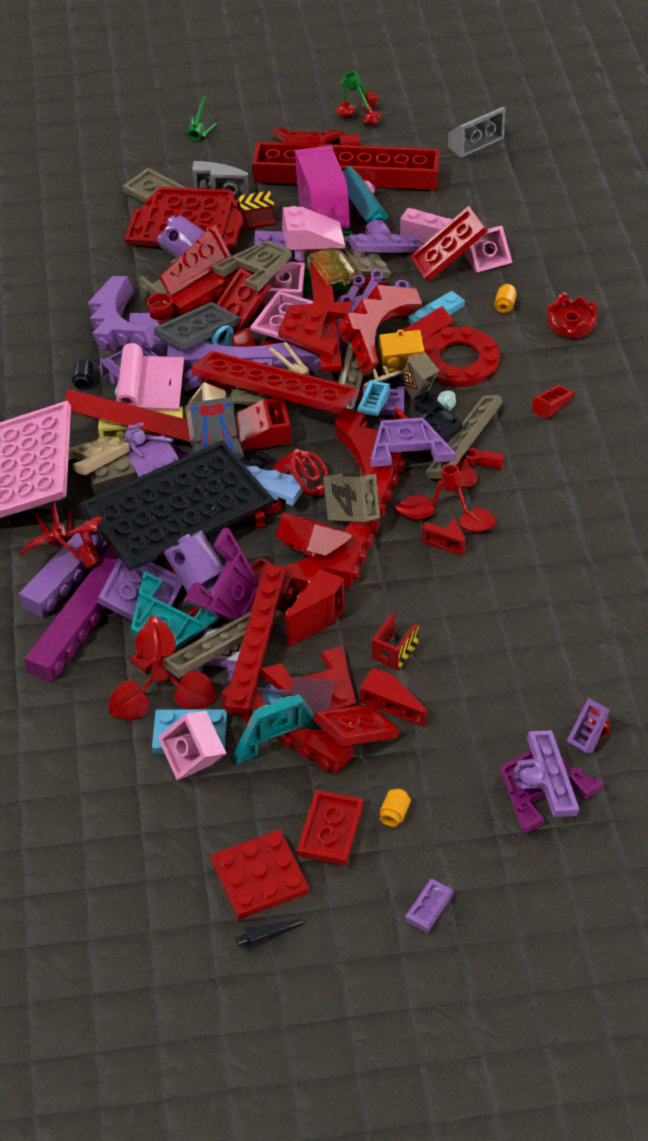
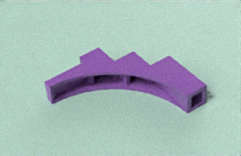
M112 276L87 303L92 313L90 320L95 329L92 334L100 350L115 351L119 346H125L130 343L146 348H151L155 344L148 326L136 325L122 318L127 302L135 293L128 276Z

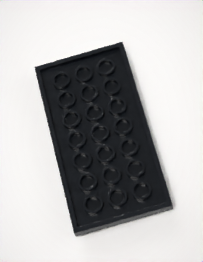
M222 440L80 503L79 509L88 520L98 516L102 517L98 524L97 532L131 572L165 556L164 551L179 545L178 540L183 536L190 534L192 537L195 533L202 531L206 537L272 506L274 499Z

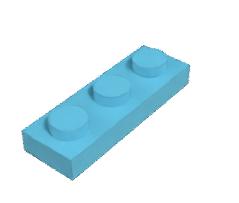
M450 291L407 316V322L411 325L441 306L451 315L465 307V300L453 291Z

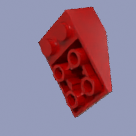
M264 399L234 415L237 439L242 450L291 444L290 422L284 399Z
M319 569L316 575L309 579L305 590L298 594L296 602L287 609L284 616L286 620L285 635H287V646L291 647L336 622L345 609L344 578Z

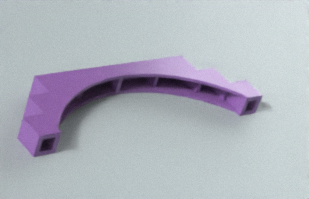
M130 313V323L149 327L155 344L151 347L152 352L157 356L184 357L183 375L211 351L251 361L252 359H273L274 367L289 370V367L269 351V348H273L292 365H298L284 346L285 342L254 347H232L201 342L186 350H180L154 335V328L160 324L150 317V313ZM339 318L336 322L340 354H346L349 342L343 341L338 327L342 319ZM287 341L302 363L309 368L308 371H321L319 354Z

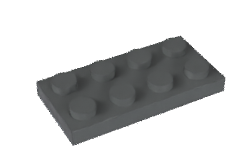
M210 302L155 327L154 335L175 346L177 349L186 350L197 343L213 337L222 326L234 327L238 325L240 317Z

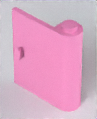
M134 343L125 345L122 350L116 401L152 411H179L184 357L143 356V350L139 345Z

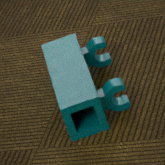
M348 166L343 171L347 183L348 196L367 223L372 220L389 221L388 214L361 176L351 166Z

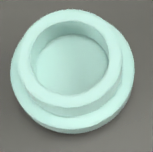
M449 390L443 391L439 394L437 401L450 411L456 404L455 394Z

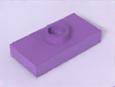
M430 879L406 914L405 922L428 933L453 896V889Z

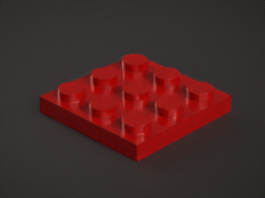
M281 830L210 855L211 863L238 920L310 894L309 886Z

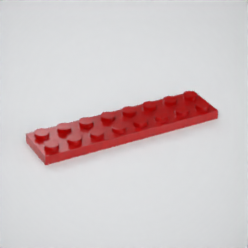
M216 351L209 352L191 367V375L198 376L201 379H210L220 384H229L238 389L251 390L257 394L270 395L276 399L289 400L292 403L308 405L311 408L323 409L334 414H339L358 396V388Z

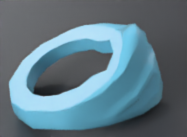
M225 325L218 329L213 336L212 344L232 346L233 328ZM227 330L224 340L217 343L219 335Z

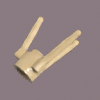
M287 342L284 343V346L298 365H292L273 348H269V351L289 367L290 371L309 375V368L302 363Z

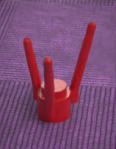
M52 501L50 503L55 525L52 526L50 532L53 531V533H56L67 543L72 538V535L68 537L67 534L72 530L73 512L71 510L68 512L66 528L60 523L55 501ZM35 514L34 517L44 533H49L38 514ZM56 539L48 540L49 544L53 543L58 547L63 546Z

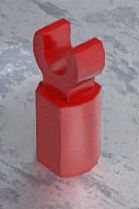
M469 448L466 460L469 465L480 464L483 467L502 470L504 454L489 451L479 452L475 448Z

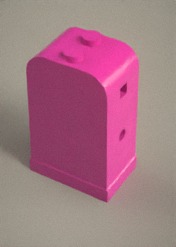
M332 145L295 150L300 206L339 221L341 229H349L347 183Z

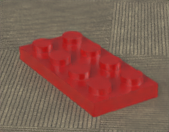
M468 206L410 257L422 276L429 282L486 234L488 230L473 209Z

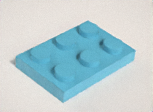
M156 710L152 742L153 754H165L158 740V737L185 714L207 711L225 750L227 712L225 710Z

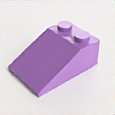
M151 440L137 446L144 454L143 458L138 456L132 449L126 453L137 477L178 460L169 442Z

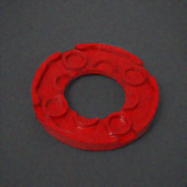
M470 326L444 327L423 341L424 352L439 369L435 379L438 380L437 383L451 387L474 386L486 381V377L495 374L499 367L500 351L496 342L489 335ZM461 343L463 346H466V344L470 345L471 349L478 351L479 358L469 366L453 367L441 360L440 352L444 351L448 345L451 347L452 344Z

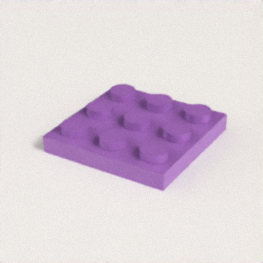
M118 559L96 602L133 621L142 577L145 571L163 580L162 586L154 598L172 606L182 583L176 574L153 562L130 572L122 561Z

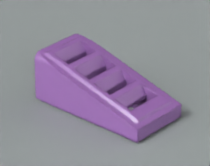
M588 698L567 742L586 753H592L610 710ZM591 707L601 712L599 717L590 712ZM587 717H590L597 721L596 724L594 725L591 722L587 721ZM584 725L593 729L592 732L590 733L587 730L583 729ZM581 733L588 737L587 741L580 737Z

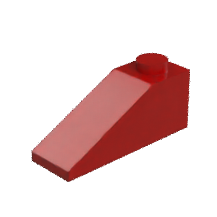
M372 668L360 686V703L371 705L378 710L425 727L427 709L393 675L386 671Z

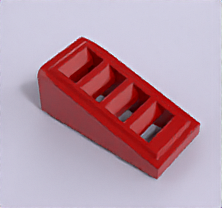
M557 385L535 396L531 410L547 419L569 402L575 393L561 385Z

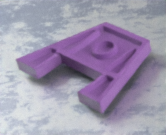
M424 418L383 420L378 430L370 467L392 465L390 452L431 450L434 462L456 461V453Z

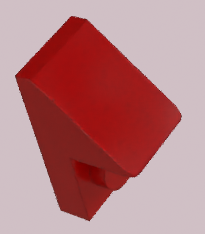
M452 518L447 528L428 522L424 524L422 528V543L460 556L464 555L465 537L454 518Z

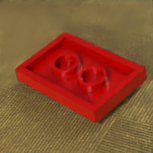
M241 267L216 304L240 317L239 324L232 327L234 334L244 330L271 288L268 283L259 291L247 287L245 280L252 276V274Z
M371 705L316 711L313 718L323 731L327 732L342 746L397 738L399 729Z
M315 790L297 848V856L347 866L363 810L364 799Z

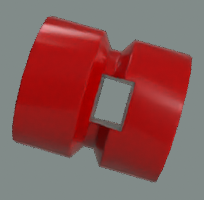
M156 293L147 299L148 313L160 325L174 319L173 301L170 295Z

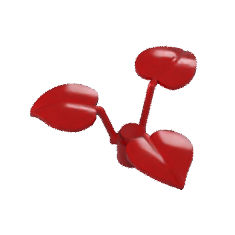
M466 459L457 463L456 466L446 465L441 469L442 479L438 481V487L433 500L430 501L424 495H413L394 505L396 511L407 518L415 520L425 519L434 514L435 509L433 505L436 504L442 487L446 491H455L457 489L463 512L466 514L461 516L459 520L460 526L470 532H481L497 525L496 518L490 511L483 508L467 510L461 488H468L477 482V474L470 467Z
M102 517L92 518L67 534L68 537L73 534H80L83 543L76 547L78 549L77 552L52 531L31 540L23 548L19 556L22 558L28 549L46 540L56 539L74 555L75 559L80 558L85 568L90 567L101 560L93 544L90 531H97Z
M151 615L139 630L135 645L137 651L147 659L156 657L152 664V675L149 676L142 689L132 680L119 684L110 697L108 710L109 714L113 717L126 720L141 718L149 708V698L144 692L153 680L163 682L169 678L175 686L179 687L174 693L175 701L181 707L189 710L208 707L217 700V694L210 679L202 672H188L182 676L181 683H179L174 678V675L163 667V659L160 656H171L176 647V640L168 625L158 617Z

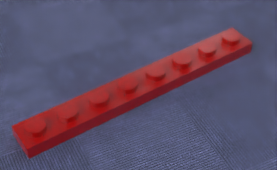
M267 564L263 566L226 698L225 712L249 715L286 578V567Z

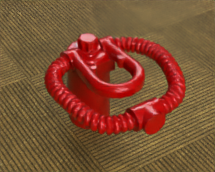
M294 449L273 466V470L280 473L292 474L306 495H316L319 497L325 493L324 478L322 484L309 489L296 471L299 468L306 480L316 482L320 477V472L312 461L314 460L319 465L323 477L329 476L324 461L315 453ZM305 463H308L309 467L314 471V477L307 473V468L303 466Z

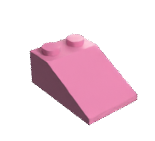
M283 207L282 229L286 248L290 250L345 248L339 221L304 207Z
M278 291L251 325L250 330L286 341L278 337V330L289 305L314 304V301Z

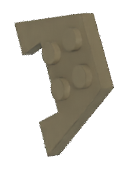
M266 240L211 267L214 273L226 277L239 267L249 270L255 274L245 280L246 285L259 291L286 263L292 254L289 248Z

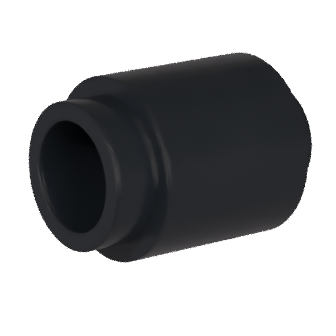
M81 359L77 360L73 365L72 382L74 387L79 390H86L92 384L94 366L90 361Z

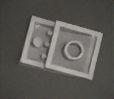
M193 162L194 188L232 190L237 205L238 196L249 194L247 172L214 162Z

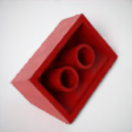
M285 512L282 513L276 538L283 540V545L316 557L317 553L322 555L329 554L350 540L352 536L350 533L325 523Z

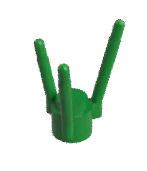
M205 96L201 101L195 121L194 117H191L189 130L186 134L193 141H199L201 138L205 139L207 134L217 126V123H214L204 131L203 125L199 123L206 101Z

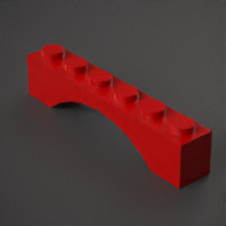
M230 684L221 692L224 709ZM258 685L255 689L249 715L228 713L237 715L248 724L253 712L266 705L260 695ZM300 727L274 737L284 747L293 749L302 758L311 760L322 770L329 771L334 775H337L353 757V744L349 746L339 745L325 731Z

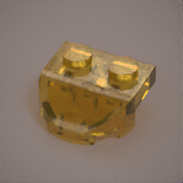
M328 248L310 254L311 262L327 285L342 281L345 286L352 282L356 268L343 252L335 248Z

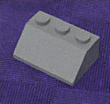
M501 107L448 132V148L462 158L504 139L506 108Z

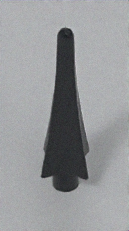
M300 918L274 924L244 927V934L235 937V941L238 947L247 944L250 951L273 937L302 925L304 920Z

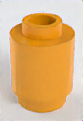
M504 284L497 291L494 307L501 313H508L513 310L517 293L512 285Z
M393 789L388 791L379 811L380 821L389 827H397L403 821L411 803L410 797L404 790Z

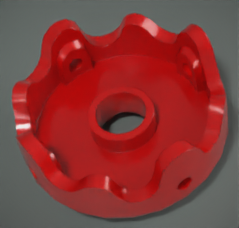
M561 293L557 300L548 306L547 324L558 335L568 338H580L592 332L596 326L597 304L595 301L588 303L582 296L575 300H570L566 293Z

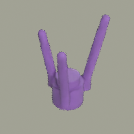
M143 422L128 425V430L125 432V440L129 443V448L141 458L144 457V454L136 445L143 444L145 440L173 442L172 438L146 435L143 430L138 429L144 425Z

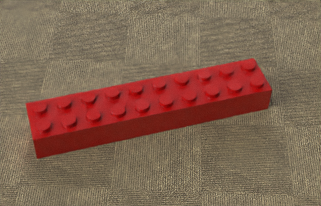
M257 142L252 163L253 182L297 184L295 150L331 145ZM332 145L342 172L348 166H351L361 176L363 181H369L374 187L437 190L439 149Z

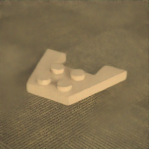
M103 436L98 438L97 441L70 447L68 460L73 458L80 460L73 464L74 471L86 475L130 452L129 443L122 442L119 439H112L109 436Z

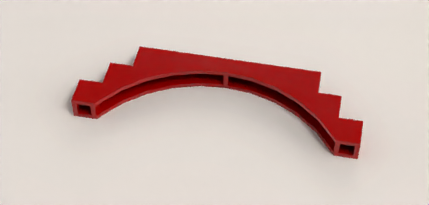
M344 408L335 420V436L352 453L361 468L362 475L376 474L380 517H384L386 502L391 500L392 488L397 486L398 473H402L405 460H402V452H390L392 465L370 467L378 430L368 428V421H365V413ZM380 518L365 522L351 521L343 530L352 534L350 540L327 555L317 553L316 557L308 556L294 564L284 566L287 569V574L278 607L285 609L288 601H292L294 593L299 594L303 592L307 587L309 579L312 576L314 577L319 569L344 578V586L351 588L354 579L357 580L359 577L360 564L365 563L366 550L372 546L373 533L378 532Z

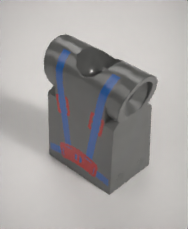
M231 397L191 402L185 407L192 445L191 454L223 440L240 460H244V453L237 439Z

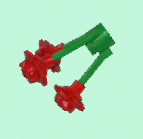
M351 71L343 76L344 81H341L343 88L342 105L335 108L336 114H340V117L345 119L352 117V114L356 112V107L349 104L347 88L351 91L357 89L361 97L359 104L362 108H366V116L362 123H367L369 126L377 124L380 121L379 117L382 111H373L372 108L377 104L379 96L376 92L371 93L365 90L357 72Z

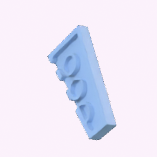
M246 466L275 500L283 498L286 499V504L293 506L303 492L292 475L283 474L276 470L259 469L257 466ZM302 478V480L307 485V480L305 478Z

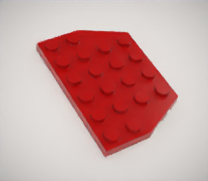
M159 187L152 196L145 200L146 204L140 210L136 209L133 212L124 239L126 245L160 246L157 238L166 229L168 219L171 216L177 217L182 215L205 232L215 224L228 250H236L243 226V218L232 190Z

